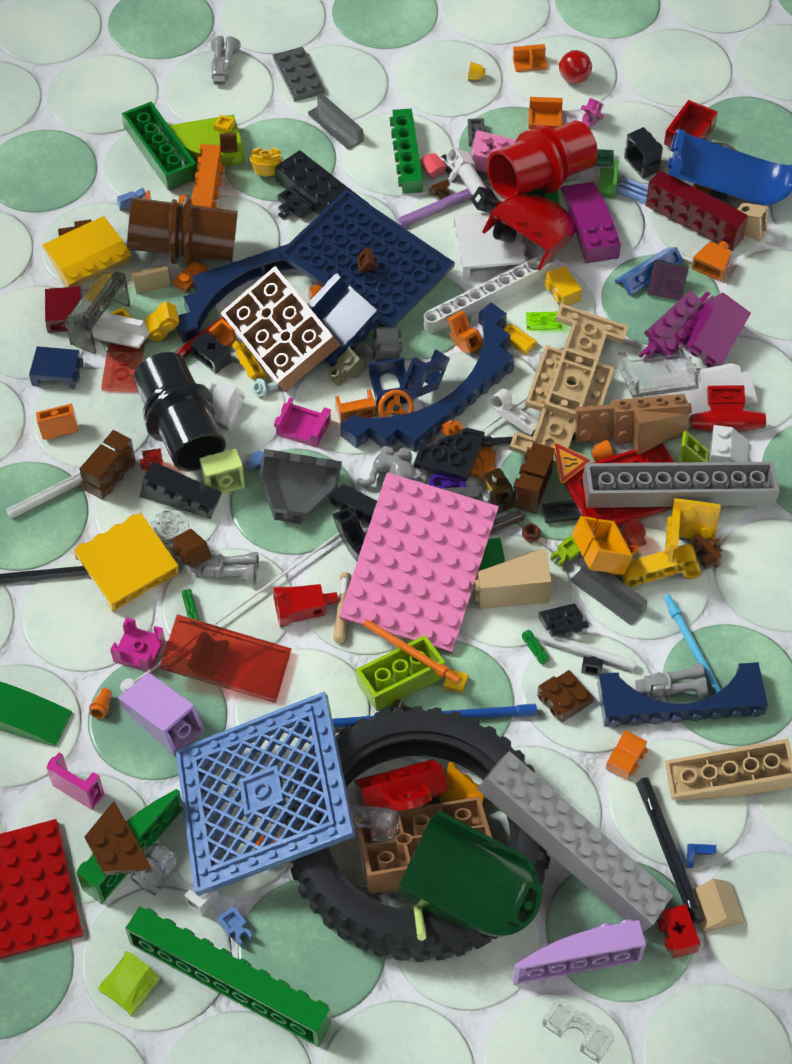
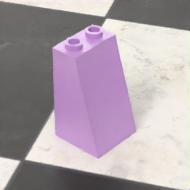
M149 672L118 697L124 711L175 757V750L189 745L205 731L194 704Z

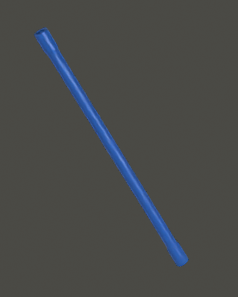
M536 704L442 711L443 713L460 712L462 718L465 719L471 717L481 719L537 716ZM374 716L332 718L334 728H344L345 726L350 727L358 719L364 717L368 720ZM303 725L299 732H304L307 727Z

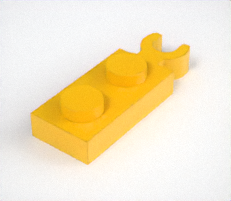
M236 340L232 346L237 351L236 355L239 358L240 364L247 371V376L252 380L259 378L265 380L267 375L257 358L247 349L248 347L244 342L240 344Z

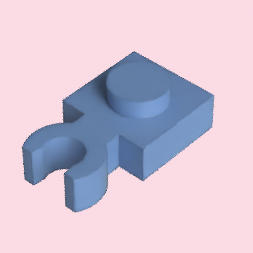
M144 188L118 196L117 206L120 211L131 208L133 197H145L146 192Z
M235 906L216 918L229 938L235 934L236 943L240 947L243 946V942L240 939L242 936H247L250 941L252 940V933L244 928L247 926V922Z

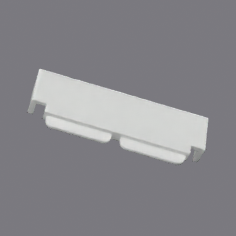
M733 363L701 369L697 374L686 372L656 378L652 383V391L645 393V397L685 394L688 403H691V414L711 411L707 403V386L744 385L746 400L744 407L757 405L758 403L750 371L741 373L740 365L736 366Z

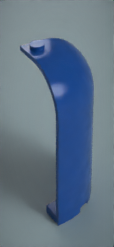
M681 129L675 131L670 149L673 155L672 158L668 159V168L671 169L668 172L670 176L758 205L778 203L792 192V165L763 160L686 134V131Z

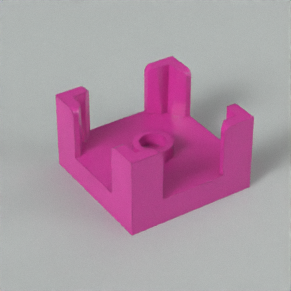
M126 617L122 625L124 635L118 647L114 642L110 649L113 662L147 672L153 667L165 642L163 628L154 626V633L137 628L134 619Z

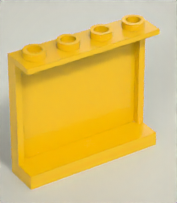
M141 512L137 515L129 516L121 524L113 525L107 532L97 534L93 540L81 543L74 550L75 559H79L106 598L108 607L112 612L178 574V564Z

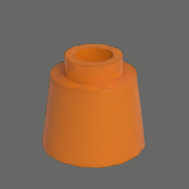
M607 439L593 446V450H590L594 461L614 456Z

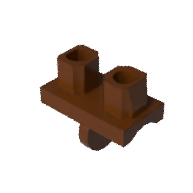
M699 532L694 535V541L690 545L693 546L696 556L699 553L704 555L700 559L701 565L705 569L712 566L718 568L721 565L720 559L722 555L720 553L723 550L720 548L722 541L719 538L712 540L708 537L705 539Z

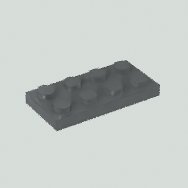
M303 47L273 54V61L294 102L317 96L321 93L325 94L324 87Z

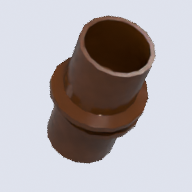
M186 195L183 203H178L176 199L167 202L133 197L129 216L127 250L170 255L172 264H177L181 256L184 257L185 264L187 265L191 264L193 258L232 263L238 211L193 205L189 195Z

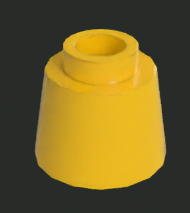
M470 62L467 80H481V78L485 77L486 68H483V65Z

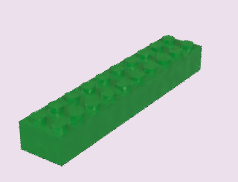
M139 906L125 927L130 945L316 1047H319L332 1025L331 1012L325 1002L321 1000L314 1001L309 998L306 992L290 988L286 981L282 979L277 981L267 971L251 967V963L242 958L238 960L233 957L230 951L214 947L210 940L206 938L201 940L191 930L177 927L174 921L169 918L164 920L150 908L144 909Z

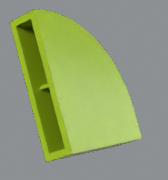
M232 114V115H226L227 117H231V118H234V119H235L234 114ZM218 117L169 125L196 164H198V157H201L200 144L220 145V134L224 133L214 130L213 127ZM235 123L231 132L237 133L238 151L221 152L222 165H225V167L245 163L244 149L237 123Z

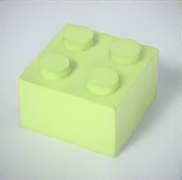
M236 448L200 458L202 478L205 485L221 491L222 494L245 488L243 465Z

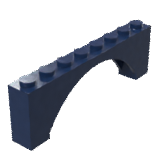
M759 662L739 663L736 675L721 691L704 700L692 703H668L645 696L619 677V672L599 674L597 681L603 724L610 727L628 724L637 726L641 723L659 724L668 721L677 723L682 720L699 721L708 718L717 720L722 717L739 718L749 715L757 717L765 714L768 705Z

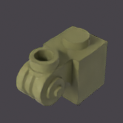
M348 348L336 360L338 363L329 370L328 377L336 386H340L346 381L348 374L357 378L369 365L356 352Z

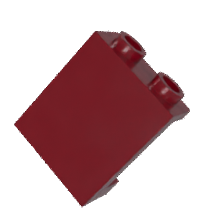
M80 286L45 289V323L48 333L83 330L81 302L83 297Z

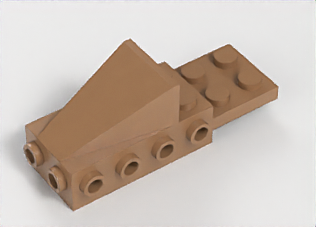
M685 394L611 400L609 405L576 407L575 441L577 443L613 439L614 443L620 444L633 442L637 454H642L670 438H681L684 431L688 432V429L691 427L689 414L692 413L691 403H688Z

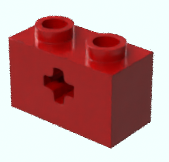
M686 904L663 910L659 919H657V924L660 932H664L666 938L664 943L667 952H671L673 959L697 953L700 941Z

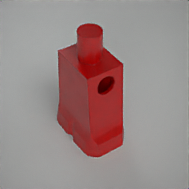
M321 584L273 587V600L279 627L288 626L290 623L325 616L326 605L338 604L337 592L323 594Z

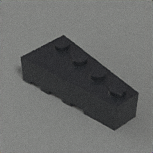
M152 461L143 478L139 497L211 519L220 501L222 492Z

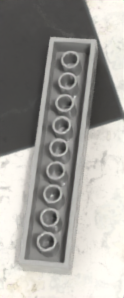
M773 462L585 463L582 477L587 508L673 507L674 498L721 504V506H774L780 492Z
M510 751L505 754L478 786L477 790L624 920H639L642 932L654 925L673 895Z

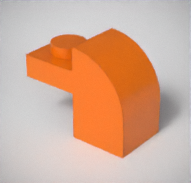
M459 311L447 319L451 329L449 335L461 351L471 354L483 346L479 330L470 327L464 311Z

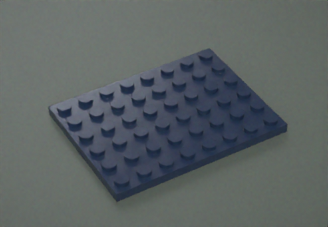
M348 189L344 190L279 252L280 258L322 287L337 273L383 316L378 324L379 327H395L455 266L454 261ZM365 248L372 249L373 255L377 257L374 263L378 264V267L375 270L369 269L366 273L359 272L357 257Z

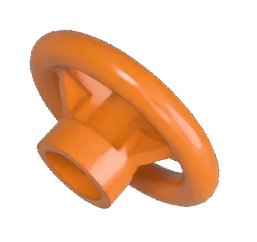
M391 390L380 399L378 412L381 418L387 417L390 414L399 413L403 415L414 412V403L406 392ZM394 395V399L387 403V409L384 410L385 401ZM400 396L407 400L409 405L408 412L402 409ZM397 404L398 409L393 410V406Z

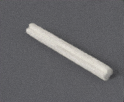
M80 472L7 508L8 516L13 519L82 484L83 479H81Z
M546 631L541 635L540 641L542 643L581 656H594L598 659H603V663L631 672L635 670V660L564 637H551L549 632Z

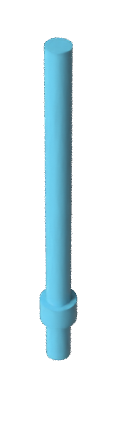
M670 594L665 595L663 599L669 608L668 612L671 618L675 619L697 662L703 664L705 677L714 694L721 691V688L682 617L681 609L679 606H676Z

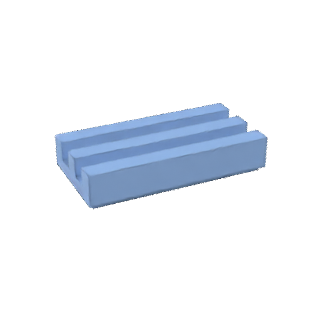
M623 177L622 182L616 187V192L646 204L648 187Z

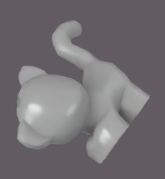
M384 446L373 462L370 478L368 480L359 478L357 483L361 486L370 487L375 483L377 474L385 472L411 480L420 479L422 474L420 470L415 469L412 465V453L410 450L400 448L398 453L395 454L393 448Z

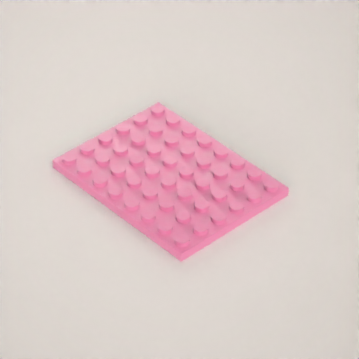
M387 472L339 618L362 626L365 620L368 619L392 635L411 641L426 635L436 649L452 653L499 506Z

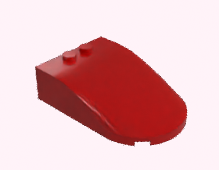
M519 195L504 200L492 210L482 233H487L500 220L546 250L537 268L540 271L571 241L576 227L569 213L555 202L535 195Z

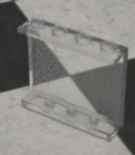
M679 343L680 354L629 361L625 351L618 352L619 370L632 398L699 389L698 382H701L700 371H697L692 356H689L688 349H685L683 344Z

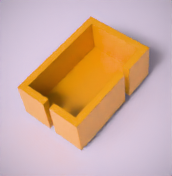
M580 516L572 536L588 568L592 571L624 575L633 556L615 522L599 519L597 522L596 518Z

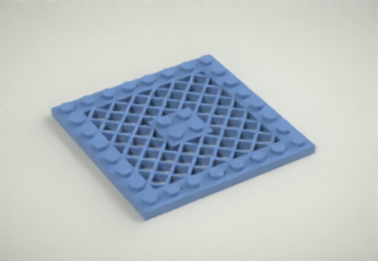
M325 691L175 750L194 893L197 896L356 837L328 695ZM303 725L307 728L303 734H299L298 732ZM283 733H287L288 735L283 742L279 741ZM296 737V738H298L299 740H298V742L296 743V745L293 747V746H291L290 744L292 743V741H293L294 738ZM265 740L269 741L265 749L260 748ZM307 742L310 745L306 752H304L301 749ZM276 745L280 746L276 754L271 753ZM246 747L250 748L246 757L242 756ZM286 750L291 751L287 759L282 758ZM257 752L261 753L256 762L252 760ZM227 755L232 756L227 764L223 763ZM298 755H301L302 758L300 759L299 763H293ZM268 757L272 758L267 767L263 765ZM238 759L241 760L242 763L238 769L233 768ZM309 759L314 761L309 769L304 768ZM209 762L213 763L208 772L204 770ZM279 762L283 763L281 768L277 766ZM249 764L253 767L249 774L244 773ZM219 767L224 768L219 776L215 775ZM290 767L294 768L290 777L285 775ZM230 772L234 773L230 781L225 780ZM300 773H305V776L303 777L302 781H297V778L300 775ZM312 777L316 778L317 780L312 787L308 786ZM211 779L215 780L211 789L207 788ZM222 784L226 785L221 794L217 793ZM294 784L298 787L292 795L288 792ZM232 790H236L237 792L232 799L228 798ZM304 790L309 791L304 800L300 799ZM316 795L320 796L316 805L311 804ZM215 796L218 799L212 807L209 804ZM225 802L229 803L224 812L220 810ZM297 802L301 805L295 813L291 810ZM325 804L327 811L322 809ZM235 807L240 808L235 817L231 816ZM307 808H310L312 811L308 818L303 817ZM277 810L281 811L277 820L272 819ZM321 813L324 816L318 824L314 821L318 814ZM217 814L221 816L216 824L211 823ZM288 815H290L293 818L287 826L283 823L288 817ZM244 816L248 818L246 822L241 821ZM259 817V818H261L262 820H261V822L259 823L258 827L256 828V827L253 826V824L255 823L256 819ZM227 820L232 821L227 830L223 829ZM299 821L304 822L299 831L295 830ZM268 823L273 824L268 833L264 832ZM238 825L243 826L238 835L234 834ZM280 828L284 829L280 838L275 837ZM249 830H251L254 833L248 841L244 838L246 837ZM219 832L223 833L219 842L214 841ZM260 836H264L265 839L261 845H256ZM230 837H231V838H233V839H235V840L233 841V843L231 844V846L228 848V847H226L225 845L227 844L228 840H229ZM241 843L245 844L241 853L236 852ZM223 850L226 852V854L220 861L217 858Z

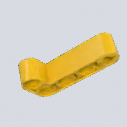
M685 544L678 546L675 563L668 562V555L665 554V551H661L630 561L622 578L625 585L635 587L683 572L686 579H694L701 575V569L693 546Z

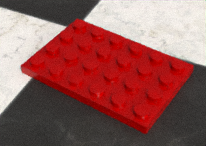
M661 443L642 454H637L636 450L633 449L593 463L675 462L664 444ZM584 468L563 483L582 516L596 518L597 522L599 519L614 521L617 527L673 509V507L587 508L582 479Z
M57 819L1 833L0 959L82 937V927Z

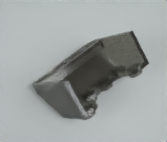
M114 271L95 278L93 285L85 292L81 301L75 305L73 312L66 317L65 325L70 345L93 354L97 352L92 328L112 301L128 307L131 305L125 273Z

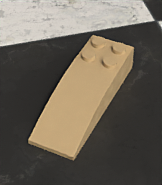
M789 739L665 760L672 800L736 797L792 788V752Z

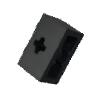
M206 331L190 343L191 355L215 374L232 362L230 349L226 345H222L215 336H211Z

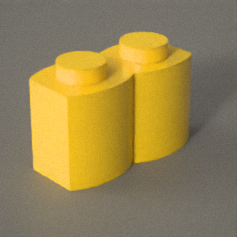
M167 301L163 302L156 308L155 312L146 317L144 322L150 333L147 336L148 339L159 342L167 336L168 332L178 326L179 318L176 305Z

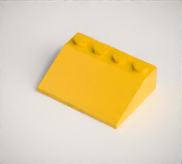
M105 216L42 244L65 287L79 286L129 262L131 257L125 243Z

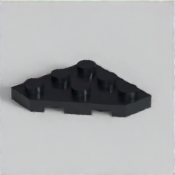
M467 427L460 430L458 434L448 435L437 440L435 444L425 445L419 448L414 461V467L468 482L484 440L485 432Z

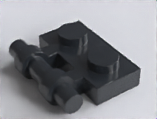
M575 603L539 612L538 618L546 631L549 630L551 637H563L566 633L570 632L579 633L582 632V629L589 627L588 622L583 621V615Z

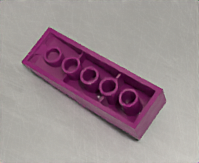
M594 181L561 186V192L569 215L575 223V233L585 263L618 259L621 243L608 207Z

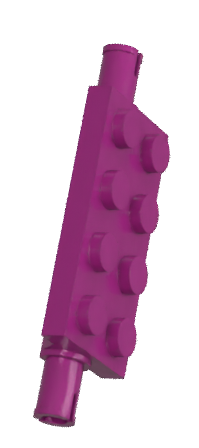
M690 290L644 332L648 337V346L639 353L640 358L646 355L642 361L647 362L654 354L658 353L668 360L688 342L702 309L708 300L707 297L711 293L705 292L702 297L698 298Z

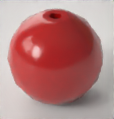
M571 50L565 53L559 62L561 77L572 84H580L587 80L592 72L590 57L580 50Z

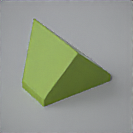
M684 431L678 463L708 462L709 449L690 433Z

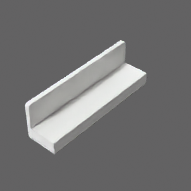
M85 309L82 313L87 322V326L81 332V335L84 337L139 348L150 334L145 322L142 320L91 309Z

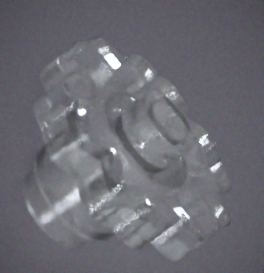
M163 510L161 513L156 514V520L151 521V527L164 545L169 543L173 545L171 538L189 530V521L185 519L182 512Z

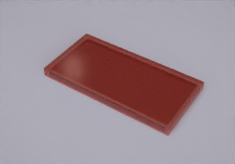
M177 614L159 669L276 703L292 648Z

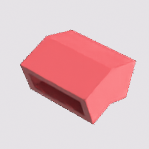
M436 153L427 154L420 159L421 166L432 179L445 173L447 165Z

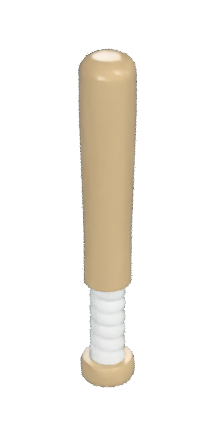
M347 572L340 575L342 584L338 598L333 636L336 643H343L346 638L347 621L340 619L339 614L349 587V581L352 578V575Z

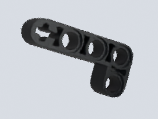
M341 484L329 495L328 499L335 508L342 510L349 506L358 515L360 521L370 525L377 500L345 484Z

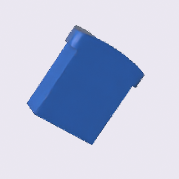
M687 844V868L694 867L695 854H716V845Z

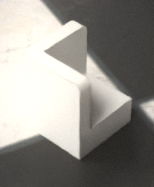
M189 889L184 898L189 907L203 916L219 898L218 889L197 896Z

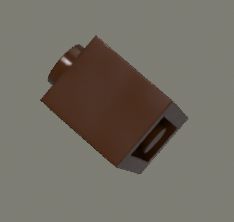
M189 529L171 538L174 545L172 550L175 556H179L182 562L187 563L191 568L212 558L207 542L193 529Z

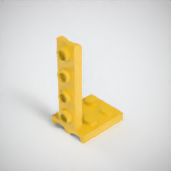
M674 498L671 517L668 516L666 526L665 554L668 555V562H676L679 537L694 539V535L699 532L705 539L708 537L712 540L715 539L721 504Z

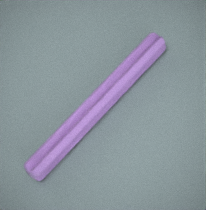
M468 188L399 217L398 223L404 227L472 197V194Z

